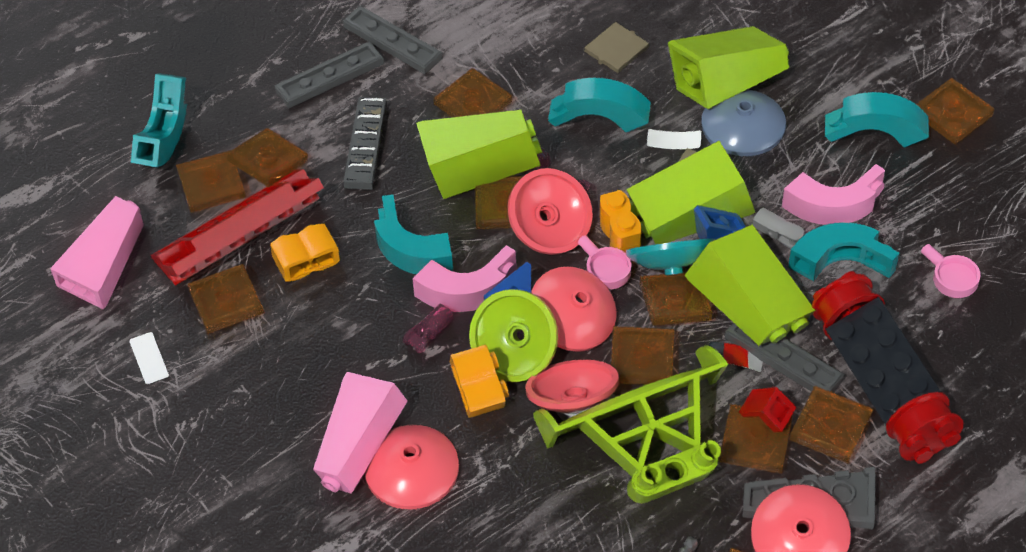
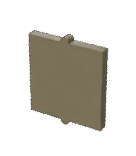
M615 22L584 47V52L597 59L599 64H604L619 73L649 47V43L635 35L634 31H629Z

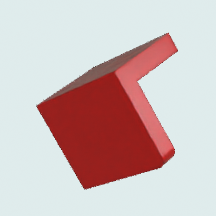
M777 387L752 389L739 414L742 417L758 416L773 432H782L796 406Z

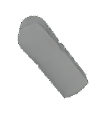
M761 208L753 219V226L756 229L777 239L790 249L804 236V230L801 226L786 221L765 208Z

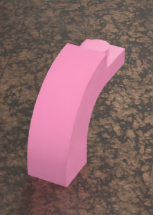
M875 164L859 180L845 187L825 186L802 172L784 188L782 207L793 215L816 224L826 225L855 222L873 211L875 198L884 188L885 170Z
M506 245L486 266L470 273L453 272L431 260L413 278L414 296L432 307L445 311L468 312L477 310L484 301V295L516 271V251Z

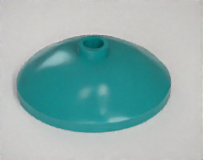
M697 239L627 249L626 256L631 261L645 268L664 270L665 275L683 273L682 267L692 265L708 243L715 239Z

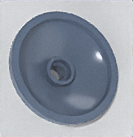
M745 90L709 109L704 108L701 126L706 139L711 144L720 141L728 154L755 156L768 152L782 140L785 133L786 118L782 108L772 98L757 91Z

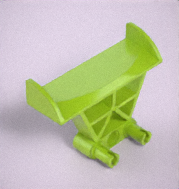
M705 345L696 350V356L702 368L673 375L598 404L559 424L544 409L535 411L533 417L547 449L554 446L558 436L578 428L582 430L632 477L627 484V493L630 499L636 503H647L706 479L716 468L718 457L721 454L719 444L708 440L707 443L703 442L701 445L700 381L707 378L710 385L716 383L728 366L727 361L713 347ZM688 386V408L655 421L647 401ZM634 407L643 426L615 437H610L595 422ZM688 420V436L670 428ZM652 436L683 451L644 466ZM642 439L636 459L622 448L624 445ZM665 469H675L679 473V480L668 478Z

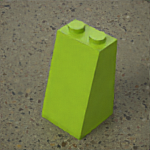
M753 26L668 42L677 90L707 109L789 68V52L786 44Z
M522 110L426 120L416 123L428 165L443 199L541 166L537 154L542 153L531 119L525 121Z
M720 141L626 189L631 198V212L642 219V222H640L641 231L646 239L652 237L655 244L668 243L697 233L694 208L697 205L736 213L740 218L755 213L746 184Z
M753 224L708 243L685 274L689 282L758 346L769 341L772 344L777 343L790 331H793L794 334L800 332L809 324L807 319L815 311Z

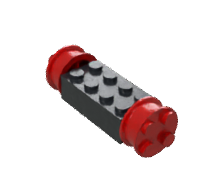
M854 271L847 272L841 278L815 292L812 308L815 309L813 316L824 323V334L834 342L886 425L888 436L898 441L901 457L905 460L916 461L918 464L924 463L945 447H951L959 442L963 420L958 414L952 413L949 409V398L944 393H941L886 309L884 299L879 294L873 293V284L870 278L864 274H856Z

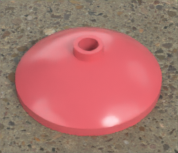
M551 168L534 170L522 177L510 193L508 200L510 225L516 236L527 247L539 253L557 255L571 251L579 245L578 240L582 236H587L592 224V206L587 192L574 177L563 171ZM540 212L546 214L547 221L541 219Z
M558 267L543 274L533 286L531 293L543 300L555 317L558 327L557 347L574 352L588 351L601 345L612 333L617 317L616 304L608 287L592 273L576 267ZM575 297L580 298L583 303H579Z
M564 361L547 366L540 374L531 376L526 383V394L528 399L540 408L559 413H579L607 400L619 386V375L613 366L601 361Z
M405 425L389 431L364 474L369 489L380 501L395 508L419 509L440 501L450 492L458 477L459 459L454 445L441 432L422 425ZM410 453L415 454L412 457L405 456Z
M790 485L772 492L761 502L753 517L751 539L755 552H848L850 545V524L842 506L830 494L813 486ZM800 523L806 524L809 531L807 533H800L797 531L796 526Z

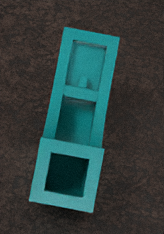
M162 73L155 74L150 118L144 130L133 135L131 163L160 167L171 158L180 139L185 121L187 104L183 102L186 77Z
M583 78L566 83L564 94L551 100L548 121L556 127L578 116L588 114L600 115L614 121L627 133L648 124L651 102L638 90L622 82L605 78Z
M881 92L855 94L843 98V108L825 115V137L830 142H833L857 131L874 129L889 133L903 147L929 138V116L914 102L898 95Z
M382 196L383 208H378L379 220H374L378 246L387 260L396 267L416 275L431 260L453 271L448 233L422 236L408 232L398 221L394 196Z
M832 223L809 231L797 241L790 251L788 268L814 281L829 264L841 260H851L862 263L890 278L896 271L899 252L893 250L889 245L878 242L880 231L856 223Z

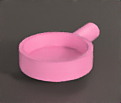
M586 235L578 240V244L589 255L587 271L598 277L609 290L620 288L628 282L631 276V260L624 251L614 247L599 249Z
M930 244L922 248L921 253L936 266L933 281L941 293L952 298H965L976 291L980 280V270L971 259L960 255L943 257Z

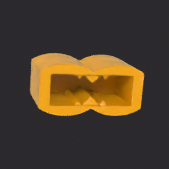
M621 190L601 195L600 226L605 235L610 238V247L618 248L625 253L627 249L641 247V224L637 216L631 212V203L627 195Z
M325 224L309 225L298 234L282 235L270 244L272 257L285 282L301 279L313 271L324 270L340 261L339 249Z
M482 345L452 354L450 356V365L468 417L471 418L504 408L505 398L509 397V393L504 379L499 380L495 370L499 369V364L495 352H489L487 345Z

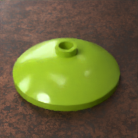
M503 290L485 299L474 313L469 331L470 346L472 349L487 345L489 352H495L499 364V369L495 370L498 379H504V381L508 382L528 380L531 376L540 374L552 361L558 345V327L552 311L539 297L524 290ZM519 329L524 332L523 340H519L517 337Z

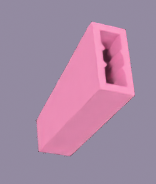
M115 196L50 268L56 286L104 309L111 298L144 226L140 208L130 200L125 201Z
M350 372L345 374L313 469L322 479L321 484L332 492L341 490L352 494L407 403V399L395 383Z

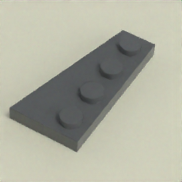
M875 467L864 468L862 472L849 473L848 470L836 471L834 475L817 477L816 474L804 475L803 479L788 481L786 478L744 484L742 517L753 518L761 502L772 492L790 485H809L827 492L838 501L847 515L850 527L873 529Z

